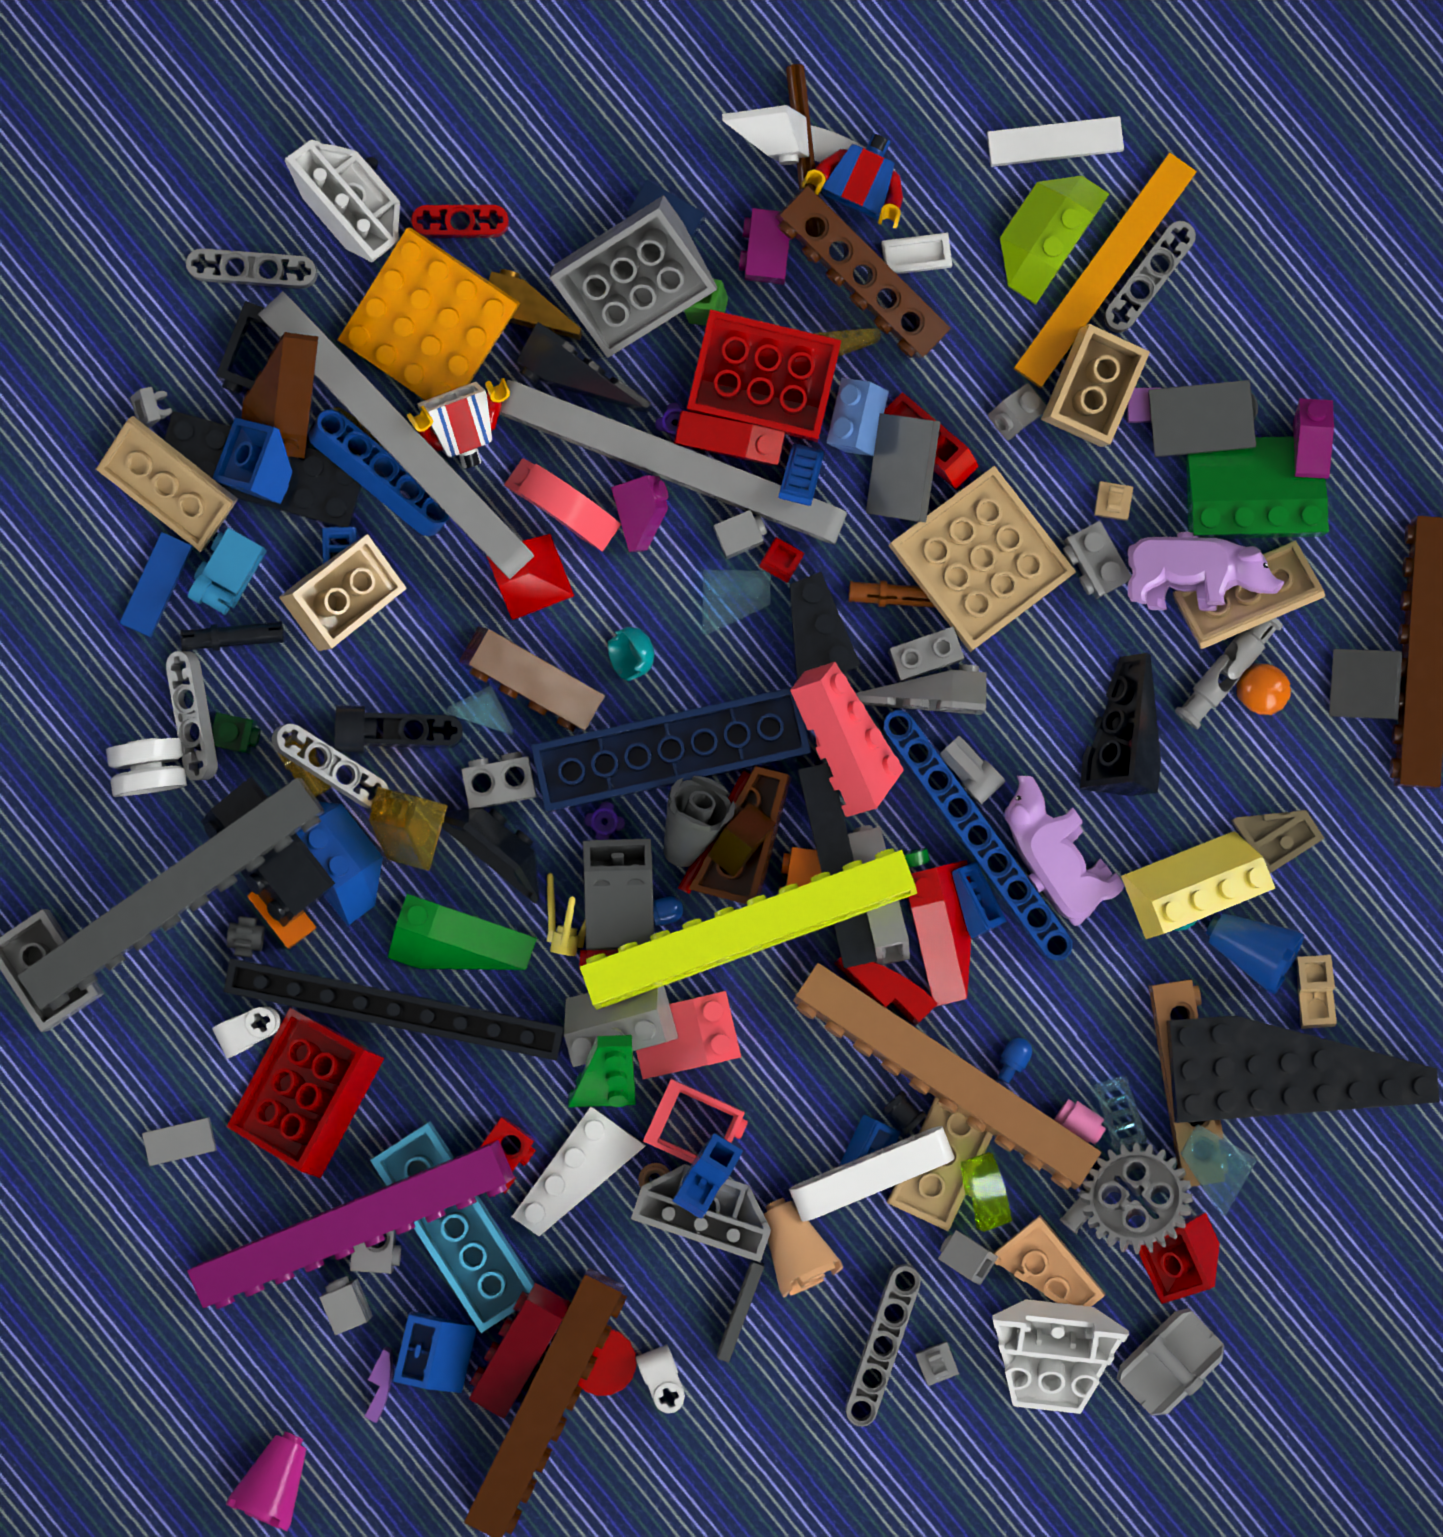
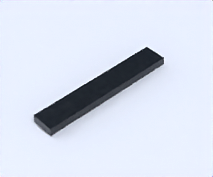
M828 763L799 769L798 774L821 873L830 872V875L842 872L844 871L842 867L853 862L854 858L838 790L834 791L829 780L833 776ZM866 913L834 924L844 968L877 961Z

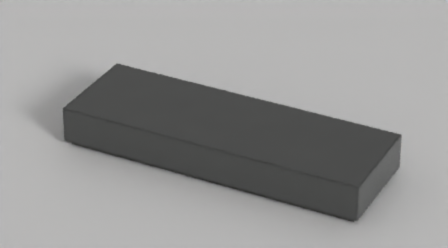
M754 1260L750 1262L719 1345L717 1357L729 1363L763 1272L764 1264Z

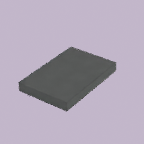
M1250 380L1148 390L1154 458L1256 448Z
M879 414L866 506L867 514L926 522L940 421Z

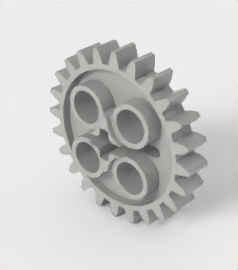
M1135 1143L1133 1152H1128L1124 1144H1122L1120 1155L1116 1156L1109 1149L1108 1155L1110 1160L1106 1162L1098 1158L1099 1171L1095 1169L1089 1171L1093 1181H1083L1082 1184L1090 1193L1082 1194L1081 1200L1090 1205L1085 1206L1082 1210L1084 1216H1093L1087 1222L1089 1228L1100 1226L1096 1231L1098 1239L1108 1235L1107 1244L1110 1248L1119 1241L1120 1249L1123 1253L1128 1245H1133L1135 1254H1139L1141 1245H1146L1151 1253L1153 1252V1242L1157 1241L1162 1247H1166L1164 1236L1169 1235L1171 1238L1176 1239L1177 1234L1174 1227H1186L1185 1221L1180 1216L1191 1215L1190 1208L1183 1205L1193 1202L1192 1194L1184 1193L1191 1188V1184L1187 1180L1180 1181L1186 1175L1185 1169L1174 1170L1178 1164L1177 1159L1174 1157L1166 1162V1151L1164 1149L1157 1155H1154L1151 1144L1148 1145L1145 1152H1141L1139 1144ZM1134 1169H1142L1146 1172L1144 1178L1139 1181L1130 1180L1128 1175ZM1115 1178H1121L1136 1196L1142 1195L1145 1205L1158 1214L1159 1218L1153 1219L1139 1201H1131L1129 1192L1115 1182ZM1111 1192L1121 1194V1199L1116 1204L1111 1205L1104 1202L1105 1196ZM1158 1192H1166L1170 1195L1169 1200L1164 1204H1156L1152 1201V1198ZM1139 1215L1146 1219L1145 1223L1139 1228H1132L1128 1225L1129 1219L1133 1216Z

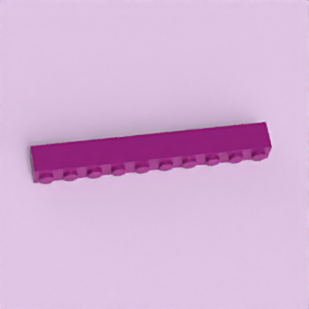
M496 1140L206 1260L187 1270L202 1307L205 1308L214 1304L216 1309L235 1302L234 1295L244 1292L246 1297L264 1290L263 1284L273 1279L276 1285L295 1277L293 1273L295 1270L303 1267L306 1272L325 1265L324 1258L332 1255L335 1256L336 1260L344 1258L355 1252L354 1246L363 1242L367 1248L384 1241L385 1237L383 1234L393 1230H395L397 1235L407 1232L416 1227L414 1221L425 1217L428 1223L446 1215L444 1209L456 1205L457 1209L460 1210L476 1203L475 1196L486 1192L488 1197H492L507 1190L505 1184L515 1177L499 1140Z

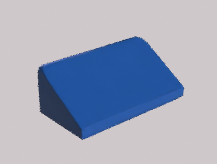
M863 1115L839 1166L896 1143L901 1132L867 1115Z

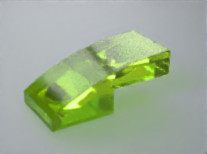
M987 1152L962 1161L961 1169L964 1190L966 1194L972 1197L976 1228L985 1232L1012 1222L1005 1186L994 1155L991 1152Z

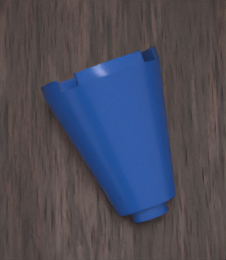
M1223 913L1220 918L1214 916L1206 931V934L1210 936L1209 944L1265 990L1276 994L1286 978L1284 975L1289 967H1292L1304 940V934L1299 931Z

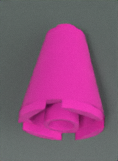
M286 1431L282 1437L275 1435L228 1497L226 1505L234 1509H240L250 1517L287 1532L291 1526L307 1450L301 1446L303 1439Z

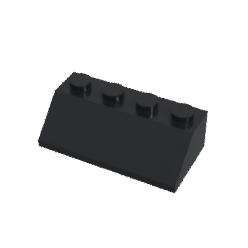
M252 776L215 805L201 820L205 832L210 838L268 799ZM296 833L290 836L293 842L277 853L273 848L263 855L265 862L251 872H248L246 868L241 871L249 889L259 895L266 904L270 916L279 921L283 927L312 908L335 884Z

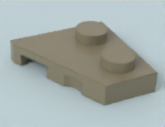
M1307 810L1236 817L1231 820L1241 837L1263 856L1269 873H1272L1325 839Z

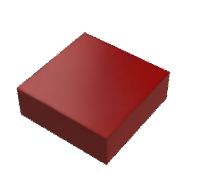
M775 537L759 567L788 583L805 553Z

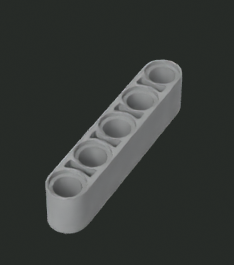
M902 1263L896 1265L889 1273L846 1400L845 1410L847 1417L856 1426L864 1427L871 1424L877 1415L920 1288V1276L915 1268L909 1264ZM903 1271H909L914 1277L912 1286L907 1289H900L895 1284L896 1276ZM893 1303L899 1304L903 1308V1315L897 1321H889L884 1316L886 1307ZM880 1336L889 1337L892 1340L891 1349L887 1353L876 1352L873 1348L875 1339ZM871 1368L877 1369L881 1373L879 1383L873 1386L865 1384L862 1380L864 1372ZM858 1401H865L870 1405L869 1414L863 1418H857L851 1413L852 1406Z

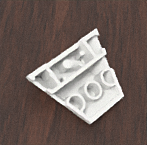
M1026 1299L992 1315L1000 1353L1002 1354L1012 1404L1016 1407L1081 1414L1097 1388L1099 1378L1107 1365H1111L1116 1350L1121 1342H1125L1129 1335V1330L1090 1306Z

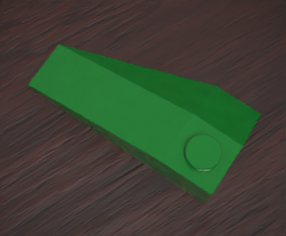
M407 894L395 927L388 958L418 969L526 970L537 938Z

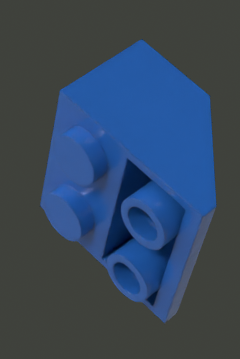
M411 1311L408 1315L393 1382L429 1390L462 1393L477 1326Z

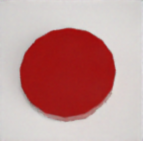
M611 1329L603 1348L595 1347L592 1355L598 1358L588 1379L580 1378L578 1385L585 1392L597 1396L613 1395L623 1390L632 1380L637 1367L636 1352L631 1341L621 1332Z

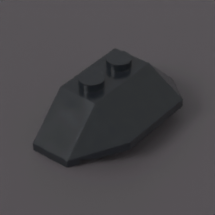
M483 808L433 813L430 818L534 904H537L540 900L536 851L530 847L534 842L519 829L515 834L504 826L508 820L494 808L489 812Z

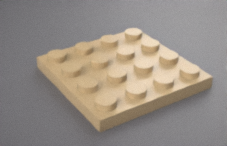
M995 466L927 515L926 522H918L888 545L950 627L954 626L957 636L970 652L1076 573L1075 569Z

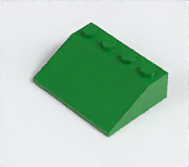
M1255 437L1256 448L1186 455L1188 532H1193V536L1218 539L1322 537L1329 532L1325 478L1295 477L1293 437Z

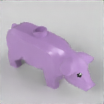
M1180 532L1177 534V537L1143 538L1128 548V563L1133 573L1128 582V597L1131 602L1147 604L1150 610H1167L1165 596L1168 587L1184 592L1196 591L1199 610L1216 611L1217 605L1225 604L1224 595L1226 590L1239 585L1251 592L1276 594L1284 584V581L1277 579L1271 573L1261 550L1255 546L1245 547L1218 538H1198V536H1193V532Z
M1017 776L1019 781L1018 790L1009 806L1005 809V820L1010 826L1018 854L1031 873L1027 878L1038 893L1043 891L1050 904L1060 915L1069 919L1072 925L1078 926L1091 915L1102 900L1112 899L1122 892L1124 883L1117 873L1112 875V872L1102 859H1099L1092 868L1086 869L1083 856L1073 844L1083 832L1080 827L1083 822L1076 810L1071 808L1065 815L1055 818L1047 815L1044 797L1034 778L1031 776Z

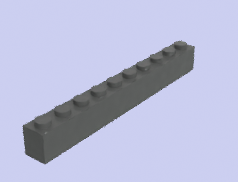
M294 779L21 972L17 977L40 1010L51 1007L52 1010L59 1008L70 1000L67 994L79 987L82 991L96 982L98 978L95 974L106 967L108 971L116 968L126 960L123 954L134 947L136 951L141 950L154 940L151 936L160 928H163L164 931L171 929L182 920L179 915L188 908L194 912L210 900L207 895L217 888L220 892L226 890L238 881L235 875L245 868L248 872H251L265 862L263 855L273 848L276 853L286 848L293 842L290 836L302 829L306 833L321 822L319 816L325 812L303 779Z

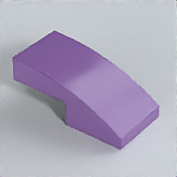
M387 1346L383 1349L368 1378L369 1381L380 1386L364 1416L377 1423L384 1410L392 1383L393 1352Z

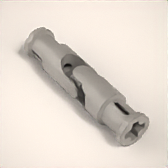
M1274 618L1239 633L1226 648L1223 655L1215 661L1193 688L1194 693L1182 707H1177L1175 713L1190 726L1198 730L1203 717L1212 707L1216 708L1241 678L1243 672L1252 665L1265 649L1264 644L1275 630L1280 631L1283 624L1277 618ZM1219 674L1225 675L1227 678L1218 684Z

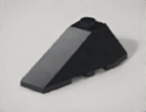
M538 322L517 359L518 366L522 368L519 372L521 375L535 384L540 380L546 385L648 413L650 411L651 403L619 379L613 376L610 379L605 376L606 372L593 360L585 357L582 360L577 357L578 352L574 350V346Z

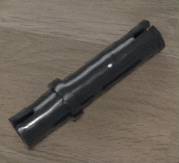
M282 621L218 627V624H211L210 628L180 630L182 651L205 648L220 651V647L284 643Z

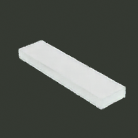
M1120 116L987 132L991 167L1123 152L1124 150Z

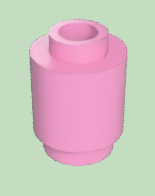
M1070 1099L1064 1103L1054 1121L1087 1143L1091 1142L1096 1145L1106 1130L1102 1126L1104 1118L1079 1101L1074 1103Z

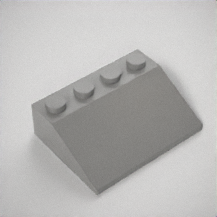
M664 195L556 263L549 277L607 358L713 293L718 288L684 223Z

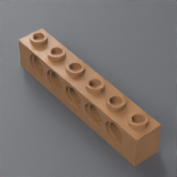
M1191 979L1149 985L1172 1138L1178 1163L1177 1169L1184 1168L1186 1175L1180 1181H1190L1191 1187L1225 1182L1223 1173H1228V1162L1226 1154L1220 1153L1218 1140L1223 1139L1221 1121H1201V1123L1194 1126L1188 1122L1174 1123L1166 1021L1171 1020L1170 1013L1176 1006L1185 1008L1187 1019L1198 1018L1197 1006L1201 1005L1199 986H1193ZM1199 1140H1204L1209 1147L1208 1154L1202 1159H1196L1192 1154V1147Z

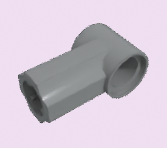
M960 736L939 754L944 763L962 781L961 785L980 805L1006 782L999 772L989 762L983 761Z

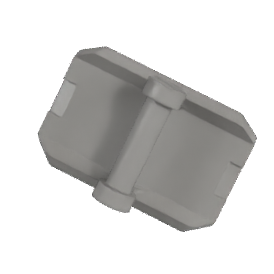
M1189 1308L1174 1312L1120 1365L1116 1379L1150 1415L1168 1414L1187 1395L1194 1394L1203 1385V1379L1222 1361L1224 1344Z

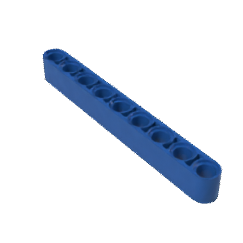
M895 710L889 713L882 724V731L1039 951L1050 960H1063L1067 958L1073 948L1070 936L916 722L907 712L902 710ZM900 717L906 721L907 731L905 734L894 735L890 731L889 722L892 718ZM916 744L923 746L927 751L926 760L921 763L913 762L908 754L911 746ZM940 772L945 775L947 783L944 789L934 790L930 787L928 778L931 773ZM953 799L962 800L966 805L965 815L961 818L953 817L948 811L949 802ZM973 826L981 827L986 833V839L981 845H974L968 839V832ZM992 854H1000L1005 859V868L1000 873H995L988 867V859ZM1013 881H1019L1025 887V894L1020 900H1014L1008 895L1007 888ZM1034 908L1040 909L1045 915L1044 924L1038 928L1032 927L1027 920L1029 911ZM1055 935L1061 937L1065 943V948L1059 955L1051 954L1047 948L1048 940Z

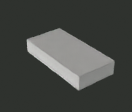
M210 1117L142 1133L149 1166L217 1150Z

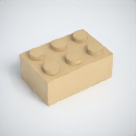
M1091 324L1081 327L1041 420L1099 447L1110 445L1150 352Z

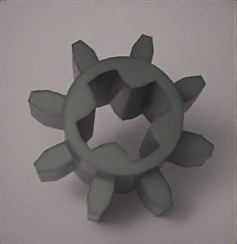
M239 916L238 923L230 922L227 934V948H235L234 956L252 958L253 951H262L265 927L256 925L257 918Z

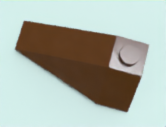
M284 332L271 352L268 363L263 371L258 373L255 384L250 391H247L243 398L241 419L279 429L287 456L305 458L319 337Z

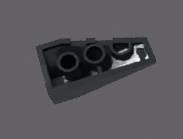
M1142 653L1119 657L1106 693L1109 700L1102 717H1097L1094 725L1098 730L1092 746L1087 745L1083 755L1080 788L1088 791L1125 796L1158 793L1161 755L1151 655Z

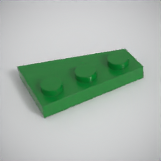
M632 1035L597 1036L586 1058V1066L576 1079V1087L568 1095V1107H623L625 1105H636Z

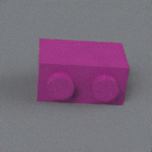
M752 208V217H745L743 237L749 238L748 251L741 250L739 270L745 271V280L785 284L790 239L777 227L780 222L775 216L780 211Z

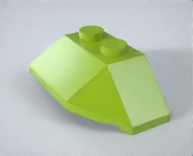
M1084 176L1037 182L1000 236L1008 287L1036 305L1110 194Z

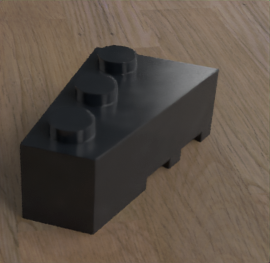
M822 572L790 584L796 681L804 671L832 662H836L843 674L859 668L861 664Z

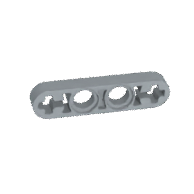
M1177 221L1167 228L1108 306L1104 314V321L1111 331L1122 333L1134 324L1190 250L1195 241L1196 233L1189 223ZM1181 230H1184L1187 233L1185 239L1188 243L1180 242L1173 253L1179 254V256L1175 258L1170 250L1160 245L1164 243L1168 248L1175 238L1171 232L1179 233ZM1156 255L1165 256L1169 262L1168 270L1162 273L1154 271L1150 264L1151 259ZM1142 281L1146 283L1149 288V294L1146 298L1137 299L1131 294L1130 289L1134 282ZM1124 296L1130 304L1139 307V309L1135 311L1133 306H1131L1125 315L1128 322L1121 321L1117 325L1113 322L1115 316L1111 312L1113 310L1119 312L1123 308L1126 301L1120 298Z
M202 248L192 251L186 260V268L190 275L196 280L205 282L303 289L312 286L318 276L317 268L312 260L308 257ZM200 257H205L207 263L217 264L216 258L222 257L219 263L221 275H216L217 270L211 267H206L203 273H199V270L193 264L194 262H199ZM236 258L242 260L245 267L244 271L238 276H230L226 272L227 263ZM266 261H272L278 266L277 274L271 279L263 278L259 273L260 266ZM283 262H288L287 268L289 270H299L300 264H305L306 269L311 271L310 275H305L303 281H299L297 275L286 273L288 280H282L284 276Z
M175 651L167 659L166 671L177 734L181 740L183 768L185 769V774L191 780H209L216 774L218 762L200 661L196 654L191 651ZM185 662L186 668H183L181 671L180 665ZM188 680H189V682H190V684H183V683H182V681H188ZM188 690L194 696L191 708H188L184 702V696ZM194 723L200 730L199 738L196 741H193L190 736V728ZM194 747H201V750L194 752ZM203 761V767L198 769V763Z
M285 724L277 727L271 737L272 745L279 754L365 808H376L387 801L389 788L381 778L300 726ZM292 732V740L301 745L308 741V744L302 750L296 745L285 747L286 740L282 737V734ZM313 748L320 749L324 754V762L319 767L313 766L309 761L308 755ZM342 765L347 766L352 772V779L347 785L341 784L336 776L338 768ZM359 783L365 787H373L375 785V793L378 795V798L368 800L369 793L366 790L356 788L354 792L353 789Z

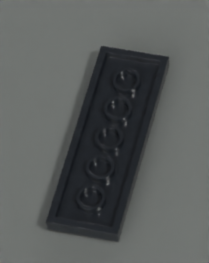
M173 411L164 441L213 478L231 426ZM307 447L305 458L288 457L293 473L281 504L260 499L220 484L240 500L337 527L351 526L362 487L323 453Z

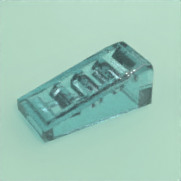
M1126 1075L1094 1085L1114 1152H1121L1122 1144H1124L1126 1149L1133 1148L1135 1143H1138L1139 1146L1146 1144L1147 1138ZM1120 1089L1124 1091V1095L1105 1099L1104 1094ZM1125 1102L1128 1104L1127 1108L1109 1112V1107ZM1131 1115L1133 1121L1114 1126V1120ZM1136 1129L1137 1134L1118 1139L1117 1134Z

